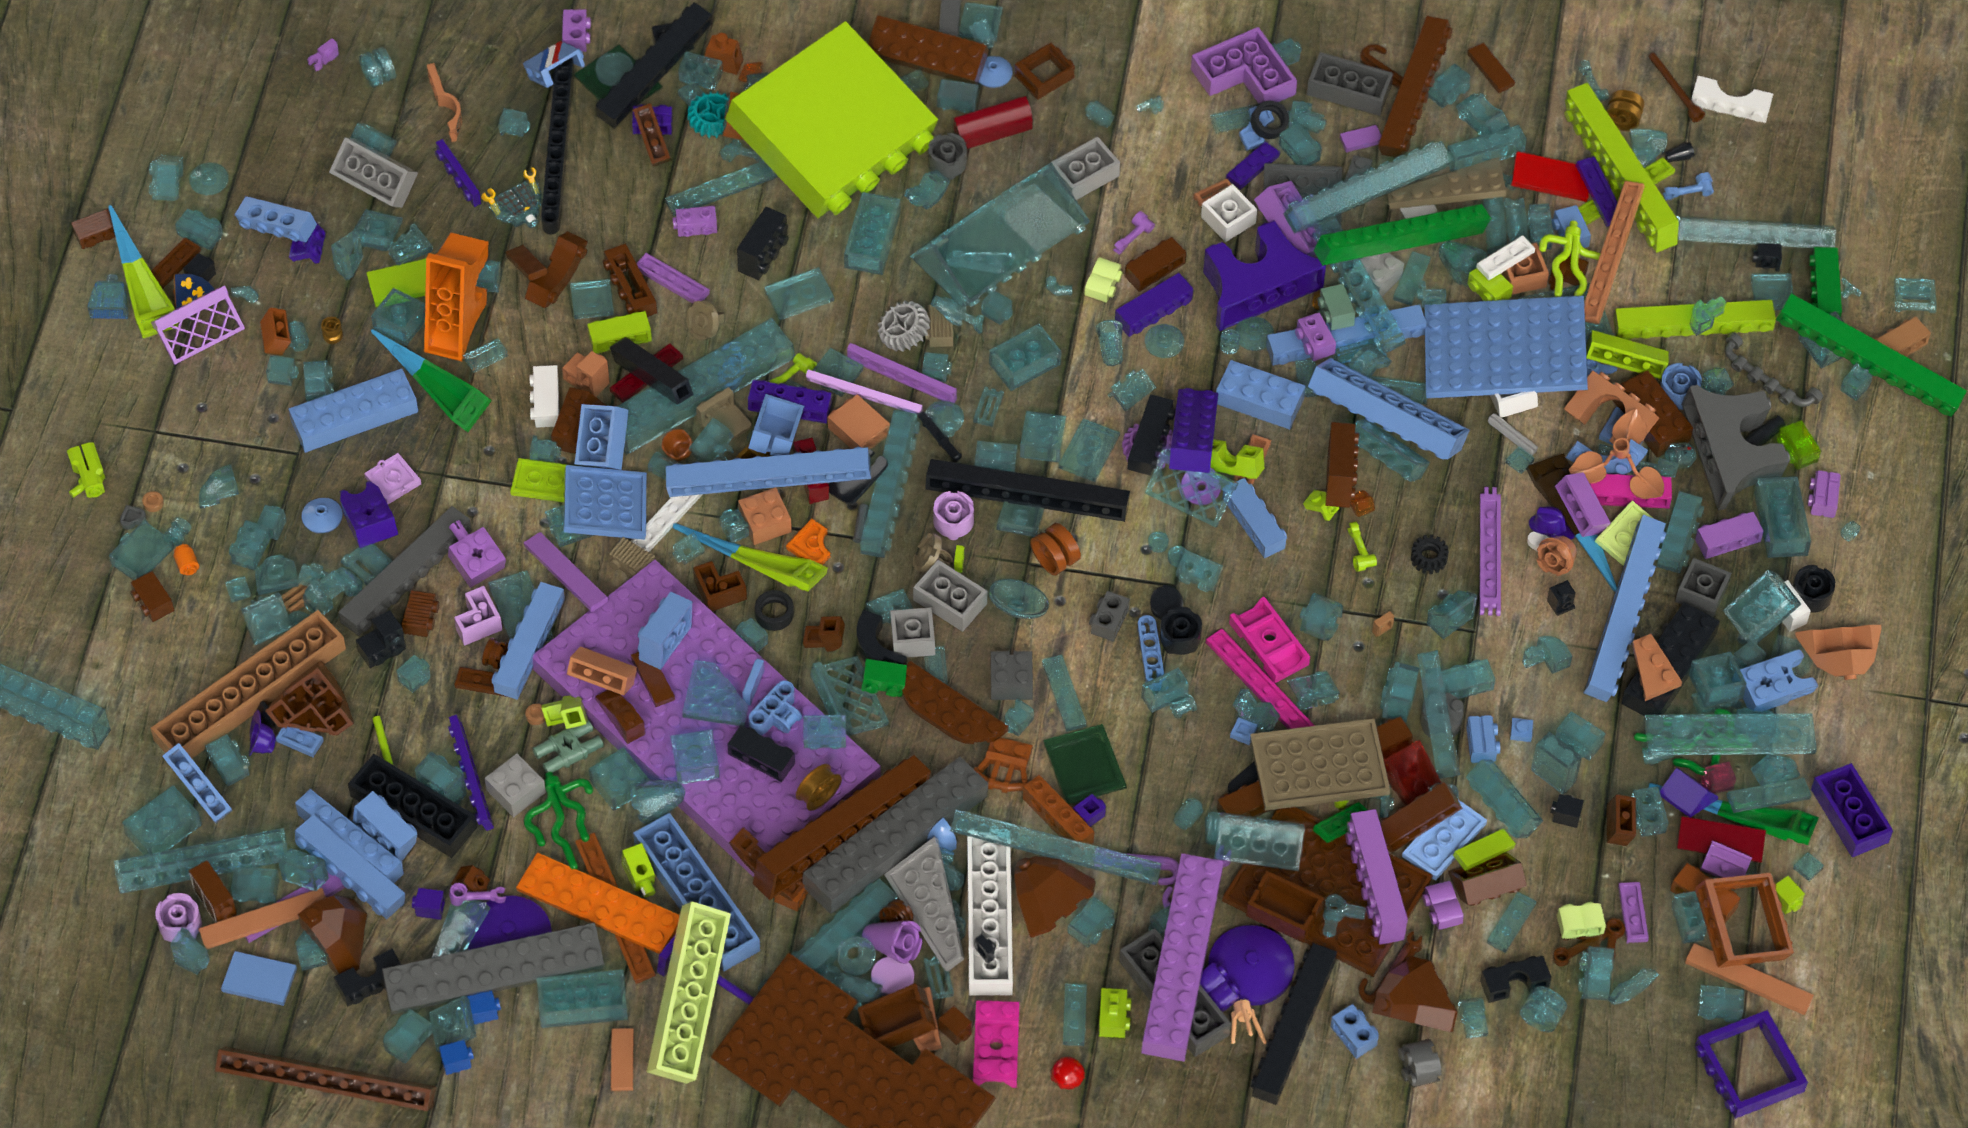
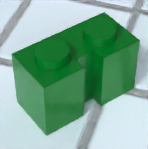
M866 659L862 674L861 691L877 693L879 690L885 691V695L891 697H902L907 665Z

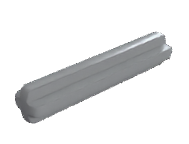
M1493 413L1488 418L1490 425L1527 454L1533 456L1537 452V445L1496 413Z

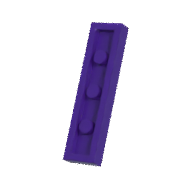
M444 140L437 141V150L435 151L437 159L443 161L446 172L449 175L452 174L455 185L458 188L461 187L466 201H470L474 207L480 205V192Z
M1595 156L1577 161L1576 167L1605 226L1609 227L1618 202Z

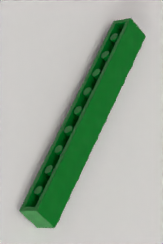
M1482 204L1321 235L1313 251L1322 265H1328L1483 234L1491 217Z
M1792 293L1784 302L1776 318L1784 327L1791 328L1797 331L1799 335L1815 341L1817 345L1833 351L1835 355L1844 357L1853 365L1860 366L1871 375L1878 376L1889 385L1903 390L1907 395L1918 398L1923 404L1936 408L1943 415L1952 417L1958 410L1967 392L1962 387Z

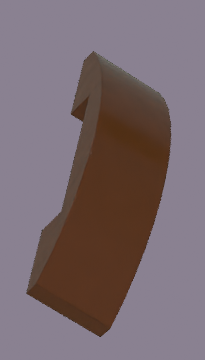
M743 827L729 844L744 864L754 873L756 860L764 851L757 845L759 841ZM798 881L780 893V895L792 901L805 885Z

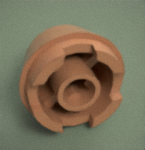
M1565 536L1546 538L1541 541L1537 548V563L1544 572H1551L1557 574L1556 576H1561L1572 569L1577 556V549L1569 538Z

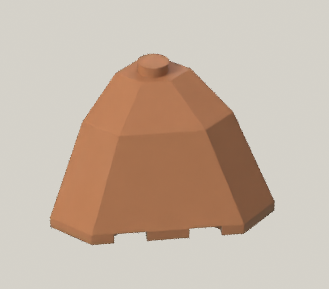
M1881 625L1839 627L1795 632V636L1818 668L1836 677L1844 676V680L1857 679V675L1865 674L1874 663L1882 628Z

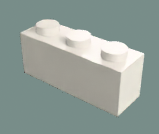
M557 365L534 366L533 375H530V387H534V391H530V402L534 403V408H530L531 420H535L536 428L554 427L559 416Z

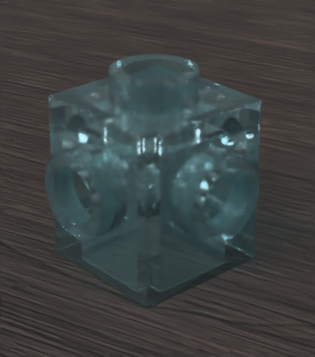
M1712 368L1706 371L1701 382V388L1720 395H1725V392L1734 385L1725 368Z

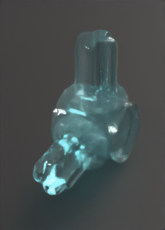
M1337 894L1328 896L1323 912V918L1325 919L1323 935L1329 938L1334 937L1337 924L1344 916L1364 919L1366 908L1346 904V900H1343ZM1335 906L1338 909H1331L1330 907Z

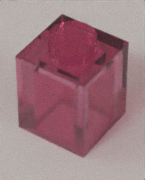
M1728 761L1705 767L1701 781L1703 786L1716 794L1734 789L1736 777Z

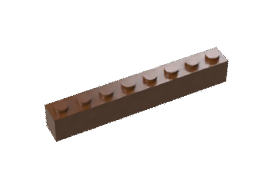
M1426 16L1378 144L1381 155L1403 159L1405 153L1410 149V139L1415 135L1416 123L1422 117L1423 104L1427 103L1429 88L1433 87L1435 72L1440 68L1441 56L1445 54L1447 40L1452 36V28L1448 19Z

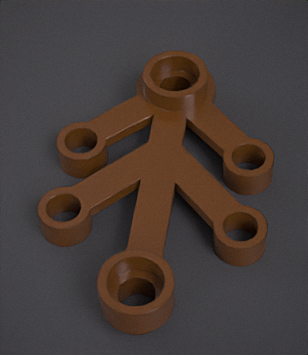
M1617 918L1605 922L1604 934L1577 937L1575 939L1584 941L1569 949L1564 947L1557 948L1553 954L1554 963L1561 967L1566 966L1570 962V958L1590 948L1589 958L1586 960L1584 968L1588 973L1596 972L1600 942L1608 938L1607 949L1603 951L1602 960L1605 963L1614 962L1616 940L1624 935L1625 925ZM1611 928H1616L1618 931H1612ZM1610 954L1612 958H1607L1605 955ZM1559 957H1563L1565 960L1562 961V960H1559L1558 958H1559ZM1588 964H1593L1595 967L1590 968Z

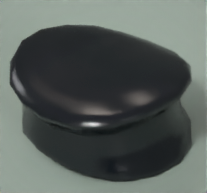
M1166 585L1153 591L1150 599L1151 611L1158 619H1162L1174 607H1183L1184 603L1180 592L1174 587Z

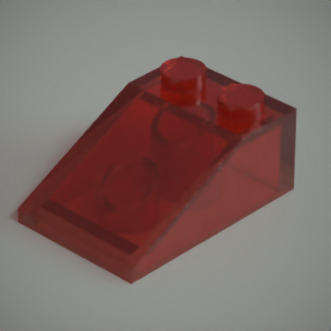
M1420 740L1410 742L1383 757L1388 782L1405 806L1414 802L1416 797L1431 791L1435 785L1442 784Z

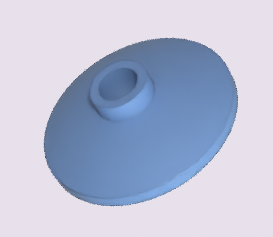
M998 56L987 57L979 83L990 88L1004 86L1012 77L1010 63Z
M329 498L314 499L302 511L304 526L315 533H327L339 526L343 517L340 505Z

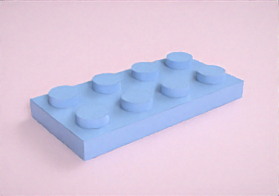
M1460 800L1458 801L1463 809L1415 838L1402 853V857L1408 862L1432 874V879L1435 881L1455 860L1453 856L1454 851L1467 846L1487 824V819Z

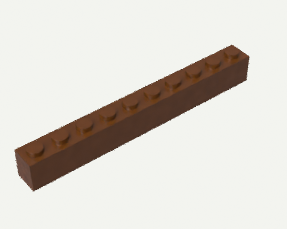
M1401 716L1395 719L1390 718L1382 725L1376 727L1383 759L1412 745L1413 734ZM1259 779L1251 785L1240 787L1231 794L1226 793L1222 795L1217 801V811L1228 829L1270 811H1265Z
M226 1046L218 1049L215 1071L423 1111L433 1108L436 1086Z

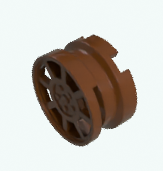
M490 638L483 652L482 664L484 666L491 665L494 669L499 670L500 660L508 652V642H498L495 638Z
M895 899L881 909L879 918L881 923H885L884 919L887 922L907 920L913 922V912L909 906L906 907L903 904L904 901Z

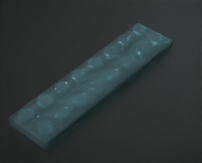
M1812 713L1645 715L1644 718L1648 755L1816 754L1817 750Z

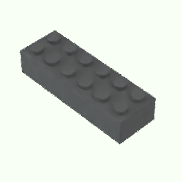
M1155 928L1120 949L1119 955L1120 964L1150 1001L1164 941ZM1201 985L1199 986L1187 1046L1194 1057L1230 1036L1231 1030L1230 1021Z

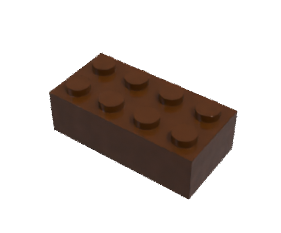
M1648 370L1620 384L1625 388L1624 392L1630 395V393H1633L1641 399L1639 403L1642 405L1647 403L1656 410L1654 413L1659 419L1646 435L1644 442L1657 458L1690 442L1693 427ZM1613 400L1616 406L1625 414L1623 402Z
M1331 422L1327 456L1325 506L1350 508L1351 500H1355L1356 488H1352V486L1357 484L1358 473L1356 471L1358 459L1356 458H1358V446H1355V444L1358 445L1359 433L1355 432L1356 424Z

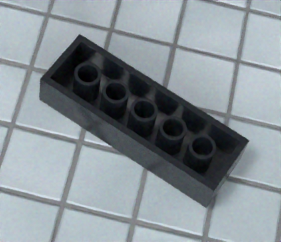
M1683 602L1657 641L1659 647L1681 679L1682 685L1645 701L1638 670L1624 691L1622 705L1659 723L1716 636L1720 621Z
M375 754L368 759L348 783L350 797L360 802L372 791L377 795H381L392 810H397L407 824L410 823L414 826L419 839L450 858H453L477 829L476 816Z

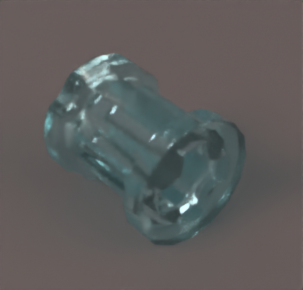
M1186 694L1185 698L1177 702H1170L1171 711L1177 719H1180L1183 714L1189 711L1194 712L1197 710L1196 703L1190 694Z

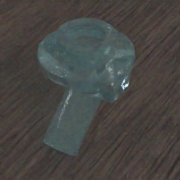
M1157 96L1154 99L1150 98V100L1144 101L1137 105L1136 108L1139 113L1151 108L1153 114L1156 115L1163 110L1164 101H1162L1161 96Z

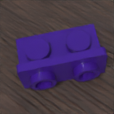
M317 223L306 243L292 241L289 258L292 261L310 258L315 264L319 263L325 239L324 229Z

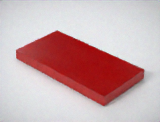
M1516 152L1511 186L1584 202L1588 201L1589 191L1576 164L1524 152Z

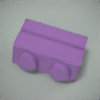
M1818 470L1816 471L1815 478L1811 477L1809 489L1813 490V493L1809 494L1807 506H1811V515L1835 517L1841 476L1839 473H1828Z

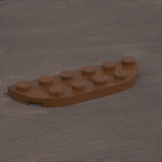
M912 661L908 662L905 687L902 689V694L907 706L916 715L954 740L966 744L985 741L989 743L997 740L1009 731L1008 725Z

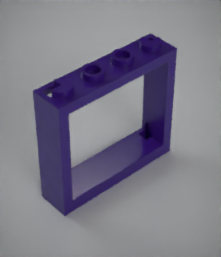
M1768 1010L1703 1034L1697 1038L1695 1045L1697 1056L1702 1058L1708 1076H1712L1717 1093L1722 1094L1726 1109L1730 1110L1735 1119L1803 1093L1806 1090L1808 1081ZM1759 1026L1790 1083L1740 1101L1710 1045Z

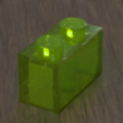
M1802 420L1780 428L1777 441L1783 444L1785 450L1789 452L1790 463L1794 464L1797 470L1819 461L1821 449Z

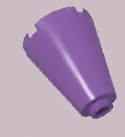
M908 920L868 924L862 932L863 942L866 945L903 964L914 960L922 946V938H919L920 927L917 923Z

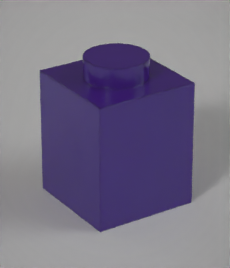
M418 888L417 896L414 895L412 899V908H415L416 917L442 919L445 906L444 891Z

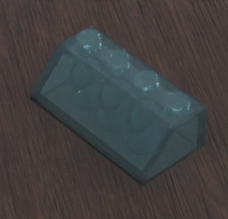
M1220 812L1214 859L1299 871L1305 826L1299 823Z

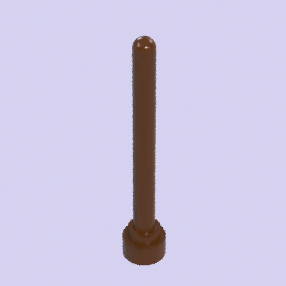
M1650 53L1649 59L1687 107L1688 116L1692 122L1702 120L1705 116V111L1701 106L1693 104L1655 53Z

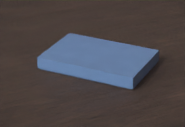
M235 951L221 990L225 993L284 1006L297 970V965Z

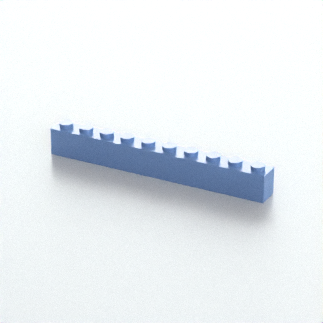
M855 447L854 449L845 450L835 449L824 452L814 451L813 453L797 452L791 455L776 454L769 457L755 456L748 459L735 458L726 461L714 460L705 463L694 462L692 464L666 466V488L669 497L871 479L868 447Z
M1642 515L1636 525L1584 694L1605 702L1611 696L1614 697L1619 687L1616 681L1621 678L1624 671L1621 665L1622 662L1627 660L1629 650L1626 649L1628 644L1631 645L1635 633H1632L1633 627H1637L1640 616L1637 614L1639 610H1642L1645 603L1643 595L1644 593L1647 594L1651 582H1648L1649 576H1653L1656 568L1653 563L1654 560L1658 559L1661 549L1658 547L1665 539L1666 532L1664 528L1666 523Z

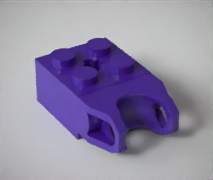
M369 480L366 481V489L359 494H350L344 489L339 491L344 516L359 548L398 535L394 516L377 485Z

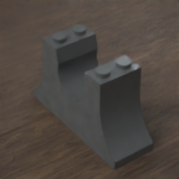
M1699 385L1689 387L1681 405L1686 419L1693 427L1692 437L1718 511L1726 509L1730 500L1741 490L1755 484L1778 480L1782 477L1790 462L1789 452L1785 450L1784 445L1781 443H1769L1764 446H1756L1748 443L1741 435V432L1752 431L1761 427L1771 409V401L1766 396L1765 391L1743 395H1720L1709 392Z

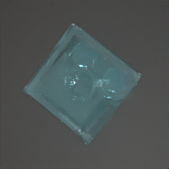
M365 209L353 230V238L362 247L387 251L394 246V238L403 222V217Z

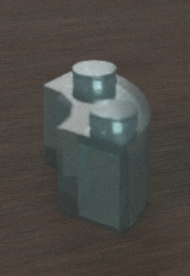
M1472 94L1456 106L1461 120L1466 121L1482 137L1494 139L1510 127L1503 111L1492 106L1483 94Z

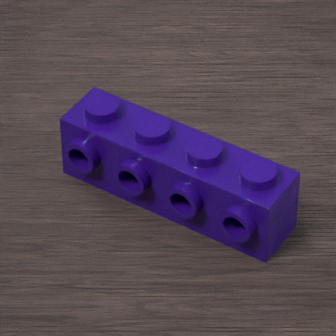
M752 380L748 396L749 411L760 412L765 394L803 405L804 408L800 419L827 424L832 404V393L824 390L788 386L783 383H770L765 380Z

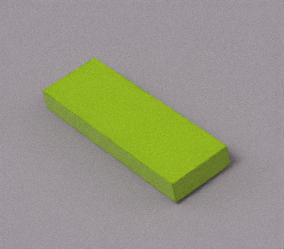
M1503 828L1454 851L1453 856L1466 871L1513 849L1516 843Z

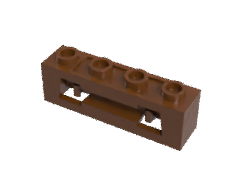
M626 243L604 251L605 259L602 260L603 266L606 271L609 270L611 273V282L614 286L617 285L620 299L625 300L627 313L632 314L634 312L646 311L647 317L657 314L656 300ZM626 265L628 267V275L637 290V293H634L635 299L632 296V289L623 272L627 271Z

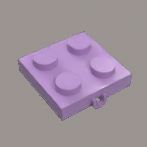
M399 453L385 461H378L377 466L364 473L367 481L370 480L380 488L387 504L421 485V479Z

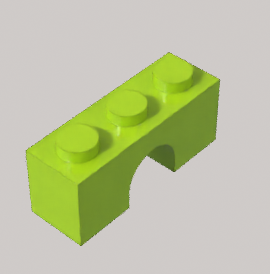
M1213 439L1210 468L1216 472L1243 476L1248 479H1257L1265 469L1263 448L1244 445L1239 453L1233 456L1227 450L1226 441Z

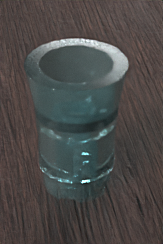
M1116 320L1100 322L1096 325L1095 330L1100 343L1103 363L1107 366L1121 364L1123 362V324Z

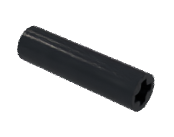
M1775 415L1746 437L1745 440L1752 445L1762 446L1782 431L1786 424L1780 416Z

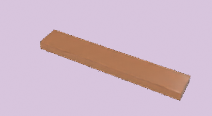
M319 888L198 928L205 950L299 919L298 914L315 901L326 898L323 889Z
M1695 943L1685 961L1687 965L1803 1015L1806 1014L1814 996L1746 965L1718 968L1713 951Z

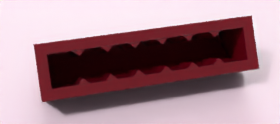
M1026 96L954 118V134L964 139L967 149L1033 128L1032 112Z
M1682 816L1679 823L1676 848L1707 854L1712 841H1715L1752 857L1751 862L1762 863L1766 830Z

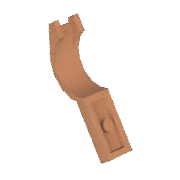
M434 63L426 65L428 78L438 106L450 108L456 113L447 124L450 130L449 136L451 141H457L462 125L460 103L456 97L444 92Z

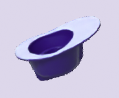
M1550 506L1539 507L1537 514L1529 520L1530 528L1536 533L1549 537L1565 536L1570 540L1575 538L1567 527L1565 518L1558 508Z
M259 710L254 712L251 721L249 756L252 753H272L276 742L273 729L261 722Z

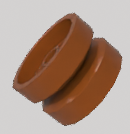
M1060 523L1052 524L1045 530V533L1040 532L1031 539L1030 545L1036 559L1051 575L1057 576L1066 569V565L1071 566L1081 559L1080 549L1075 539Z

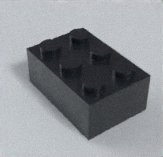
M767 206L763 209L737 248L738 272L758 281L763 274L765 275L768 272L772 260L775 261L777 259L779 250L787 244L789 239L787 235V216Z

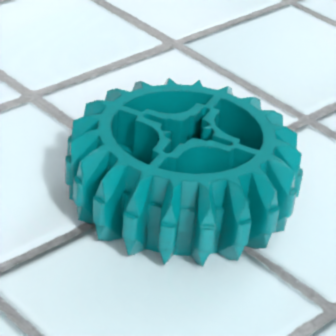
M711 91L707 95L702 93L701 97L696 96L695 101H691L688 108V121L691 128H694L695 133L700 132L701 137L707 134L709 139L711 136H715L717 139L719 135H723L725 109L728 99L726 92L720 95L719 91L716 94H713Z

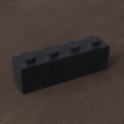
M1150 394L1128 457L1127 470L1151 476L1153 468L1157 469L1159 457L1157 456L1159 452H1163L1165 445L1163 438L1168 436L1170 431L1168 423L1169 420L1173 421L1176 409L1173 408V400Z

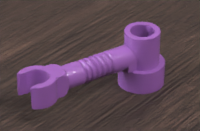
M1139 211L1132 219L1131 223L1136 228L1114 245L1116 246L1114 251L1120 255L1143 231L1150 233L1154 229L1155 224L1148 219L1144 212Z
M455 883L451 886L449 893L450 902L454 906H460L466 900H491L497 903H503L506 900V897L497 896L498 893H504L505 888L503 887L483 892H467L464 884Z

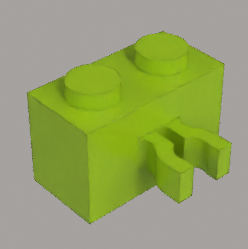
M1101 988L1099 1037L1125 1038V1030H1130V1017H1126V1011H1131V998H1127V989Z

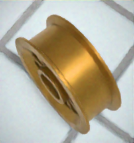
M822 764L813 769L802 780L796 791V799L803 800L809 811L816 810L834 796L840 787L842 778L839 774L831 772L830 765Z

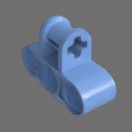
M780 681L749 714V728L755 730L759 735H764L772 726H775L784 733H789L793 724L802 719L801 713L792 706L795 701V693L791 682Z

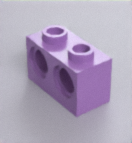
M563 10L562 42L580 49L581 52H586L587 44H590V32H587V29H591V18L587 17L586 10Z

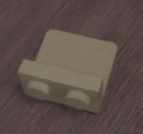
M729 387L717 392L714 397L701 402L696 407L698 423L720 446L726 445L752 427L749 419L734 404L733 391Z

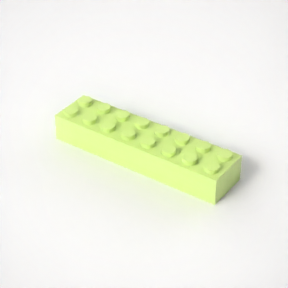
M695 902L687 903L681 907L647 1067L648 1073L682 1083L696 1080L731 913Z

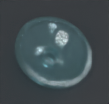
M1014 579L998 580L991 585L989 590V597L993 604L1003 613L1013 618L1036 619L1045 615L1049 608V601L1046 595L1035 586Z

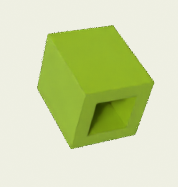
M1789 876L1776 883V892L1785 915L1800 909L1803 905L1805 893Z

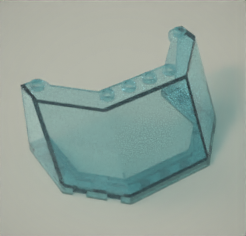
M1051 162L1002 193L1004 197L999 195L910 255L962 308L967 305L973 307L980 302L979 297L985 292L989 294L998 288L996 286L997 283L1000 281L1005 283L1012 278L1011 274L1017 271V273H1020L1026 269V263L1032 261V263L1043 257L1041 253L1075 232L1078 235L1086 230L1085 225L1090 220Z

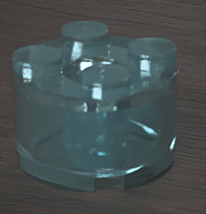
M1313 593L1307 608L1304 607L1301 610L1300 619H1302L1300 631L1320 640H1330L1339 626L1336 623L1337 618H1342L1343 605L1320 594Z

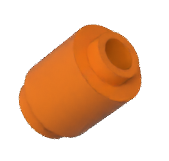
M187 544L177 546L174 549L173 556L180 573L183 575H193L199 568V563L193 549Z

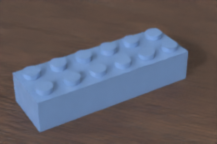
M402 368L289 408L291 423L305 453L418 412L416 397Z

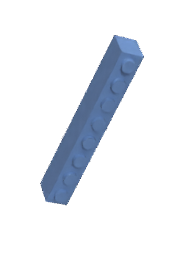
M1419 304L1355 317L1354 326L1331 330L1329 323H1326L1336 341L1335 353H1342L1347 350L1362 349L1386 342H1397L1406 338L1420 337L1425 335L1427 323ZM1295 330L1267 335L1266 348L1272 365H1284L1288 362L1303 361L1311 358L1310 355L1305 353L1303 342L1297 338Z

